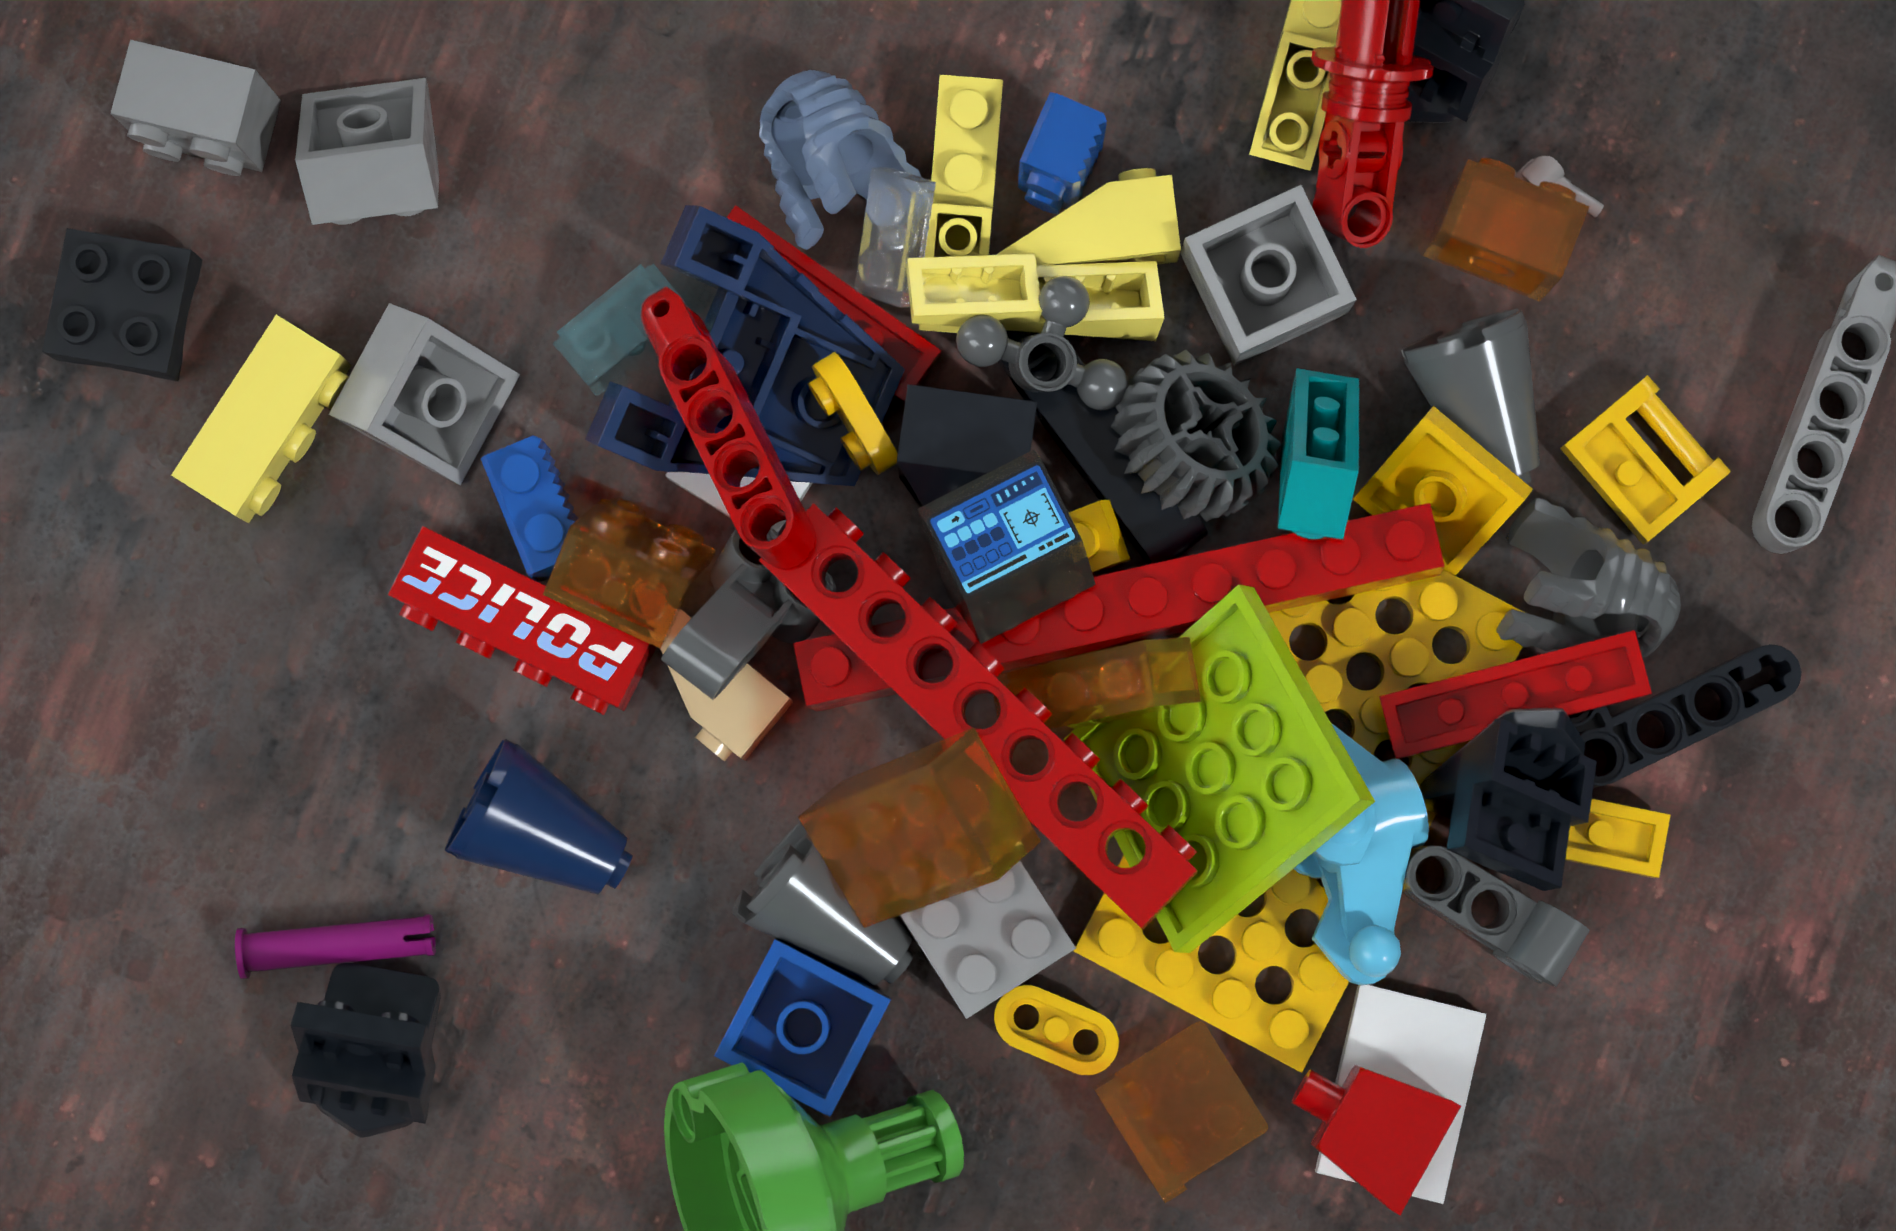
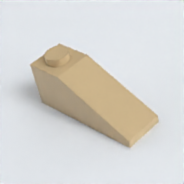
M640 577L632 587L661 652L664 654L691 617ZM749 664L745 665L714 700L710 699L669 667L690 717L703 727L695 738L723 761H726L732 752L745 761L793 703L787 695Z

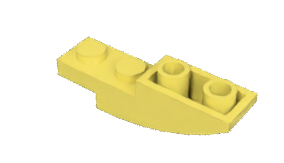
M1290 0L1249 155L1311 171L1326 112L1321 109L1322 95L1330 90L1329 81L1331 79V72L1313 65L1314 62L1311 60L1312 50L1318 47H1332L1336 45L1341 0Z
M940 75L925 258L989 255L1003 80L952 75ZM919 324V330L958 333L960 328L956 326Z

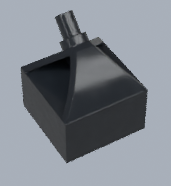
M908 384L897 465L899 479L927 518L1029 465L1037 402ZM955 516V518L951 520L952 523L955 521L958 522L960 517ZM938 545V553L942 558L946 559Z

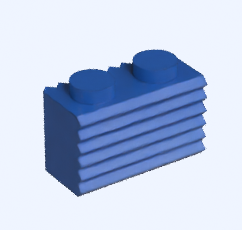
M1049 93L1019 161L1018 188L1026 192L1024 199L1028 203L1043 211L1059 214L1061 208L1068 209L1078 202L1079 197H1082L1084 186L1087 185L1088 176L1092 174L1093 165L1097 163L1098 153L1103 148L1107 125L1104 113L1060 94Z
M530 436L489 453L480 459L528 576L537 582H542L590 562L593 553L587 548L588 541L582 536L584 530L577 524L579 518L573 513L574 506L568 501L570 495L563 489L565 484L559 478L560 472L554 466L556 461L549 454L551 449L541 438Z

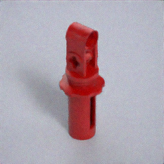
M1341 0L1336 45L1332 47H1318L1312 50L1311 60L1314 62L1313 65L1331 72L1330 90L1322 95L1321 109L1326 112L1319 141L1320 162L1312 208L1323 229L1355 247L1368 248L1378 244L1385 238L1391 228L1397 173L1403 157L1402 137L1404 122L1411 118L1412 103L1406 99L1409 96L1408 87L1411 81L1424 80L1433 76L1434 66L1431 65V61L1413 55L1420 0ZM1357 204L1354 215L1348 220L1350 210Z

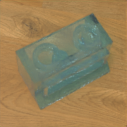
M654 263L646 268L640 264L556 332L559 338L552 343L553 346L595 397L606 390L599 378L628 355L637 356L644 351L646 341L649 339L640 317L641 305L645 299L665 286L678 294Z

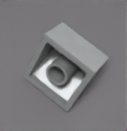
M426 78L302 94L295 162L312 225L330 222L346 225L367 217L390 214L412 216L427 209L438 208L439 168L429 88Z
M389 303L329 415L381 445L461 485L520 374L431 319Z

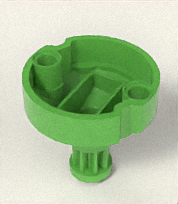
M742 1062L676 1083L672 1087L666 1102L664 1136L667 1165L673 1195L684 1231H844L847 1214L882 1202L886 1193L928 1179L938 1183L960 1175L964 1165L962 1137L957 1121L947 1102L941 1094L934 1090L910 1096L903 1106L863 1119L855 1114L819 1125L782 1088L776 1085L765 1072L760 1069L749 1073L746 1065Z

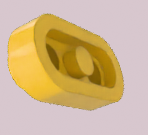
M833 352L812 365L817 378L809 382L808 386L827 416L837 412L849 433L841 437L840 440L856 467L861 471L870 465L873 471L879 475L897 464L898 453L855 378L839 355Z
M1019 985L1000 997L996 1004L994 1022L998 1034L1010 1046L1079 1075H1094L1102 1072L1110 1066L1117 1055L1119 1047L1117 1031L1112 1022L1097 1011L1033 985ZM1021 1005H1032L1038 1011V1022L1031 1029H1021L1014 1022V1012ZM1084 1029L1093 1031L1098 1039L1096 1049L1089 1054H1081L1073 1046L1074 1036L1077 1032Z

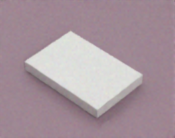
M1358 985L1335 1083L1342 1087L1354 1065L1461 1105L1460 1110L1412 1194L1413 1197L1443 1204L1486 1014L1370 985ZM1319 1152L1315 1168L1316 1173L1355 1182Z

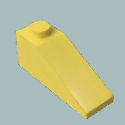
M1151 168L1122 172L1118 175L1119 181L1106 183L996 255L1035 254L1036 266L1157 261V264L1177 262L1181 246L1172 175L1156 176V170Z

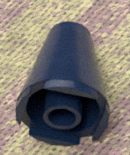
M507 739L502 740L473 787L476 790L467 807H463L446 843L445 851L456 856L457 859L593 894H599L605 885L615 889L624 877L633 857L632 854L624 850L628 838L520 745L514 744Z

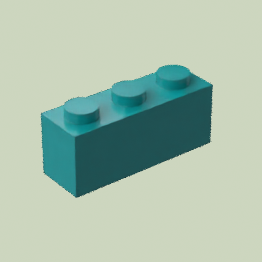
M1296 368L1282 433L1278 529L1290 530L1296 535L1307 539L1331 537L1343 540L1359 472V379Z

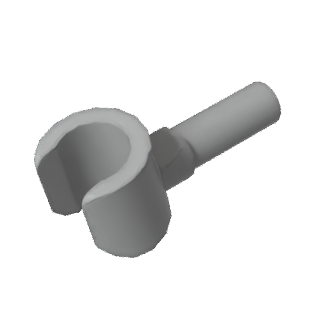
M1539 156L1531 159L1516 173L1515 180L1534 199L1539 200L1552 188L1557 194L1563 196L1594 218L1599 215L1604 207L1602 203L1573 185L1569 179L1564 177L1563 168L1553 157Z

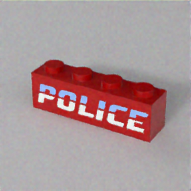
M422 526L388 593L392 598L404 603L398 615L432 632L438 621L461 631L455 643L485 658L491 659L495 649H498L518 659L512 671L545 687H548L552 677H555L575 687L570 697L571 700L602 715H605L609 705L625 711L658 645L653 638Z

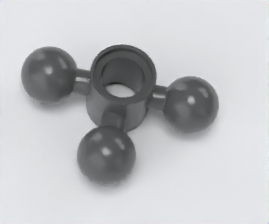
M1070 276L1055 277L1042 287L1039 294V305L1045 323L1041 334L1024 337L1018 342L1008 338L1002 323L988 315H977L969 318L961 325L957 333V348L965 361L978 367L990 366L999 360L1009 363V371L1013 380L1021 388L1030 392L1055 391L1069 384L1077 387L1079 397L1090 408L1109 410L1121 403L1128 387V380L1124 370L1114 361L1096 359L1085 366L1077 364L1075 350L1070 342L1064 338L1067 327H1072L1084 319L1089 309L1090 299L1085 286L1079 280ZM1039 344L1049 347L1057 359L1056 371L1047 381L1036 379L1028 368L1029 354Z

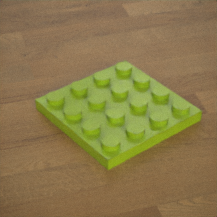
M1237 585L1071 732L1100 758V761L1092 769L1110 787L1119 779H1122L1149 805L1140 815L1159 834L1169 824L1197 851L1188 862L1198 870V873L1156 916L1174 952L1191 953L1375 802L1254 587ZM1089 787V789H1090V791H1091V793H1092V795H1093V797H1094V799H1095V801H1096V803H1097L1096 794H1095L1094 790H1093L1091 787ZM1123 830L1116 833L1114 837L1129 866L1137 865L1145 854L1146 847L1143 837L1132 830Z

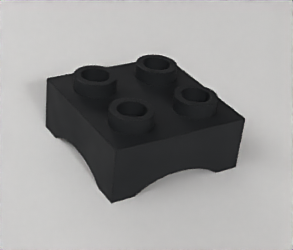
M67 228L42 352L57 361L107 367L179 381L187 318L192 297L199 280L203 259L191 249Z

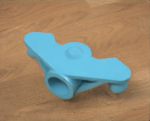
M1332 724L1375 802L1298 864L1294 870L1299 874L1309 877L1321 878L1328 897V903L1312 936V940L1338 972L1349 982L1358 985H1370L1385 978L1387 974L1394 970L1399 962L1401 949L1400 942L1394 934V927L1411 849L1424 845L1428 839V815L1418 783L1404 762L1400 759L1380 761Z

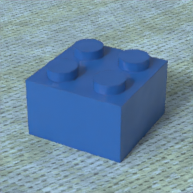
M775 939L714 1057L731 1066L743 1062L749 1073L761 1069L790 1097L831 1117L892 998L846 973Z

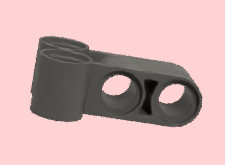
M736 528L711 569V582L716 592L681 629L661 658L664 663L712 700L727 687L771 636L782 642L792 644L804 641L811 636L820 622V619L759 561L761 557L742 540ZM771 528L767 534L766 541L774 540L780 535ZM827 572L825 579L827 588L832 592H836L833 578Z
M1422 845L1411 849L1402 893L1408 899L1493 950L1492 955L1520 974L1537 983L1542 984V982L1557 987L1590 931L1586 926L1552 905L1540 900L1538 903L1464 857L1448 851L1445 847ZM1428 856L1435 857L1441 863L1444 874L1441 885L1430 893L1424 892L1419 887L1415 874L1418 864ZM1488 890L1495 896L1498 902V913L1491 924L1481 927L1475 922L1471 914V905L1473 899L1480 892Z

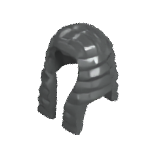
M1535 498L1523 508L1511 525L1506 538L1509 544L1532 554L1552 572L1548 573L1540 570L1529 583L1524 593V600L1529 605L1554 611L1553 621L1512 609L1505 614L1496 629L1500 638L1503 640H1514L1523 647L1535 646L1548 651L1551 649L1559 650L1635 630L1642 657H1647L1654 652L1673 630L1681 611L1678 586L1668 573L1664 561H1654L1649 550L1643 548L1635 549L1628 539H1617L1610 528L1594 527L1584 517L1572 518L1563 507L1552 505L1545 499Z

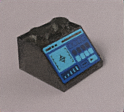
M1035 450L917 509L947 595L980 644L1096 585L1083 541L1040 456Z

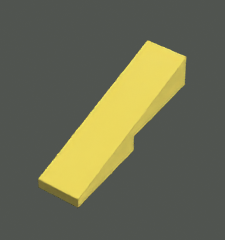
M1035 254L907 258L906 272L912 323L961 327L971 317L988 315L1000 321L1006 330L1041 333L1045 319L1041 315L1039 294L1042 287L1049 280L1058 276H1070L1079 280L1087 289L1090 299L1089 309L1084 319L1072 327H1067L1065 335L1156 341L1164 321L1157 261L1036 266Z

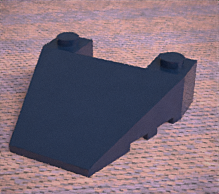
M685 205L660 264L718 289L704 323L718 351L734 367L789 480L792 482L855 486L861 471L856 467L840 440L841 437L849 432L838 413L835 412L827 416L812 394L808 383L817 378L812 365L836 352L855 378L881 424L905 369L847 314H843L817 290L818 287L803 273H799L774 250V246L759 232L702 206ZM706 363L698 365L692 371L689 380L697 378L705 369ZM609 382L585 440L655 471L709 474L672 397L669 404L666 405L625 386ZM733 414L721 419L714 433L723 431L731 422ZM759 467L750 469L743 477L756 478Z

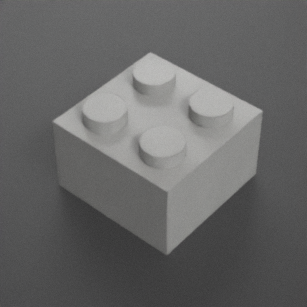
M130 40L110 114L128 130L127 137L144 144L143 152L149 155L178 162L181 159L182 153L205 158L203 165L211 170L223 174L241 176L243 168L259 172L263 171L281 100L255 69Z
M1302 185L1186 237L1180 252L1234 366L1348 314L1357 300Z
M1006 838L896 908L966 1019L1076 949Z

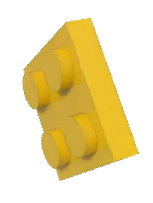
M1433 406L1361 488L1353 500L1371 515L1430 503L1445 566L1443 570L1456 576L1525 501L1533 489Z

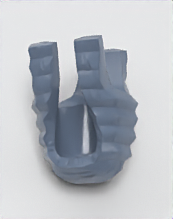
M802 71L784 80L763 106L760 112L759 137L765 144L764 156L770 162L772 175L777 180L775 191L781 197L779 206L786 215L785 222L795 234L797 246L808 250L819 241L824 231L811 199L821 198L824 209L830 214H836L856 194H859L874 205L891 229L900 232L910 224L927 204L931 191L928 184L922 180L919 170L907 163L905 150L894 142L891 128L878 119L877 112L866 105L863 95L858 90H854L846 79L836 78L835 75L822 71Z

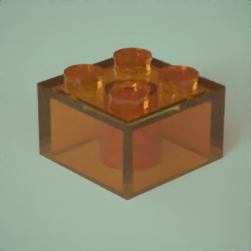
M1481 158L1479 163L1468 159L1449 187L1423 256L1540 302L1563 277L1590 206L1575 201L1576 193L1562 185L1543 181L1540 182L1539 186L1516 178V170L1503 162L1490 158Z

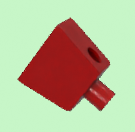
M1354 1065L1342 1087L1310 1069L1301 1081L1291 1102L1322 1120L1311 1141V1145L1380 1203L1398 1215L1402 1214L1461 1108V1105L1452 1100Z

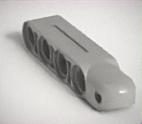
M1877 255L1846 286L1831 328L1824 332L1818 342L1753 515L1752 530L1754 537L1760 546L1769 552L1783 554L1797 550L1815 540L1823 529L1890 350V333L1896 319V261ZM1844 332L1855 333L1863 340L1866 347L1864 360H1855L1845 353L1841 343ZM1822 390L1833 391L1842 399L1844 413L1840 420L1830 418L1821 409L1819 399ZM1801 448L1811 449L1820 457L1822 472L1818 479L1806 476L1798 467L1797 456ZM1779 506L1790 508L1799 517L1800 531L1796 538L1785 536L1776 527L1775 513Z

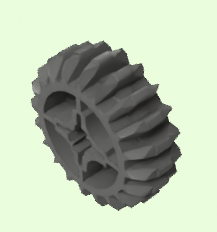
M1184 350L1179 354H1174L1172 357L1165 354L1161 358L1154 359L1145 369L1141 368L1129 379V385L1126 388L1123 399L1116 406L1119 413L1115 416V421L1111 428L1121 435L1114 450L1129 456L1131 460L1128 462L1125 473H1138L1144 481L1141 494L1155 491L1160 495L1161 510L1177 504L1184 519L1200 514L1206 522L1213 518H1218L1222 514L1226 517L1231 513L1235 514L1262 494L1264 487L1268 484V479L1272 477L1274 470L1278 467L1274 456L1281 443L1270 435L1277 420L1265 416L1262 412L1267 398H1254L1248 390L1251 378L1239 381L1232 376L1231 362L1216 368L1209 353L1194 358L1187 350Z

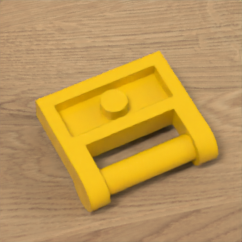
M1648 375L1560 448L1643 545L1649 542L1731 472L1719 457L1712 460L1655 394L1660 388ZM1635 410L1692 474L1693 478L1684 486L1627 422L1626 418Z

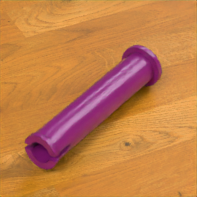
M426 914L422 917L259 933H247L246 928H237L235 934V957L238 974L241 979H249L251 972L419 955L435 956V937L408 938V935L431 933V931L435 930L434 921L431 914Z

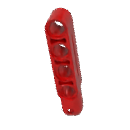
M665 286L645 299L641 305L640 317L644 330L659 359L660 373L739 536L768 564L782 569L798 566L809 557L814 548L815 533L813 526L734 367L718 351L704 321L685 305L683 299L678 294ZM706 363L703 372L697 378L689 380L692 371L698 365ZM733 414L729 425L723 431L714 433L718 422L725 416ZM759 467L755 480L749 485L740 487L743 476L750 469ZM786 520V526L782 534L776 539L767 542V534L771 527L777 522Z

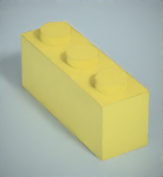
M276 314L171 476L247 523L251 521L255 513L262 516L269 510L280 492L281 484L277 482V479L289 461L298 462L310 448L316 435V431L311 427L324 407L332 409L349 378L346 373L352 365L339 353Z

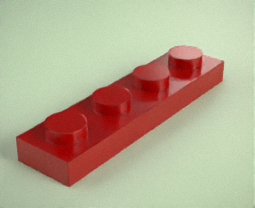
M735 205L726 218L759 232L774 246V250L799 273H803L818 287L817 290L843 314H847L905 369L893 396L905 405L908 384L920 385L941 356V350Z
M1633 630L1379 697L1395 758L1401 759L1470 741L1490 725L1494 719L1512 709L1563 708L1569 716L1651 695L1652 691L1636 632Z

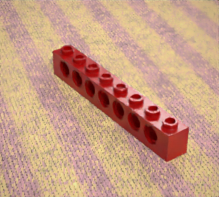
M813 503L805 511L815 533L814 548L809 557L800 565L789 569L776 568L762 558L759 561L1141 929H1144L1198 873V870L1188 862L1197 851L1169 824L1159 834L1140 815L1149 805L1122 779H1119L1110 787L1092 770L1100 761V758L1073 733L1064 741L1054 734L1044 724L1053 714L1025 687L1016 696L997 679L1005 668L978 642L969 650L962 646L950 634L958 623L930 596L922 605L917 603L903 589L911 578L884 552L875 560L871 559L856 544L864 533L837 507L827 516ZM839 560L854 561L858 567V578L855 584L844 592L830 591L825 580L829 567ZM887 604H896L903 607L905 624L902 630L889 638L876 636L872 628V619L875 612ZM933 649H944L950 652L953 659L951 673L945 680L939 683H927L921 679L919 674V662L922 656ZM979 694H991L997 697L1001 706L998 720L986 729L973 728L966 720V707L969 701ZM1027 739H1037L1044 742L1049 752L1046 766L1042 771L1034 775L1021 774L1017 772L1013 765L1015 748ZM1076 784L1091 787L1097 797V806L1094 813L1083 821L1066 819L1060 809L1062 794L1067 788ZM1123 830H1132L1139 833L1143 837L1146 847L1142 860L1130 868H1121L1114 865L1108 856L1110 839L1116 833Z

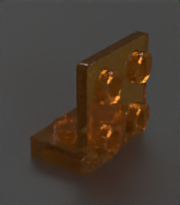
M611 498L610 501L601 499L570 526L543 595L661 649L667 642L690 585L712 562L716 550L703 544L704 538L702 535L688 527L678 524H669L666 527L646 518V511L631 501L622 498Z
M1202 1021L1194 1022L1092 1086L1164 1203L1186 1191L1187 1188L1184 1185L1186 1182L1268 1130V1124Z

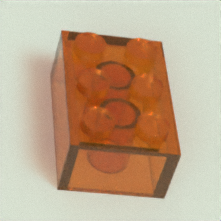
M974 727L842 780L798 816L815 848L820 853L864 928L997 881L1041 842Z

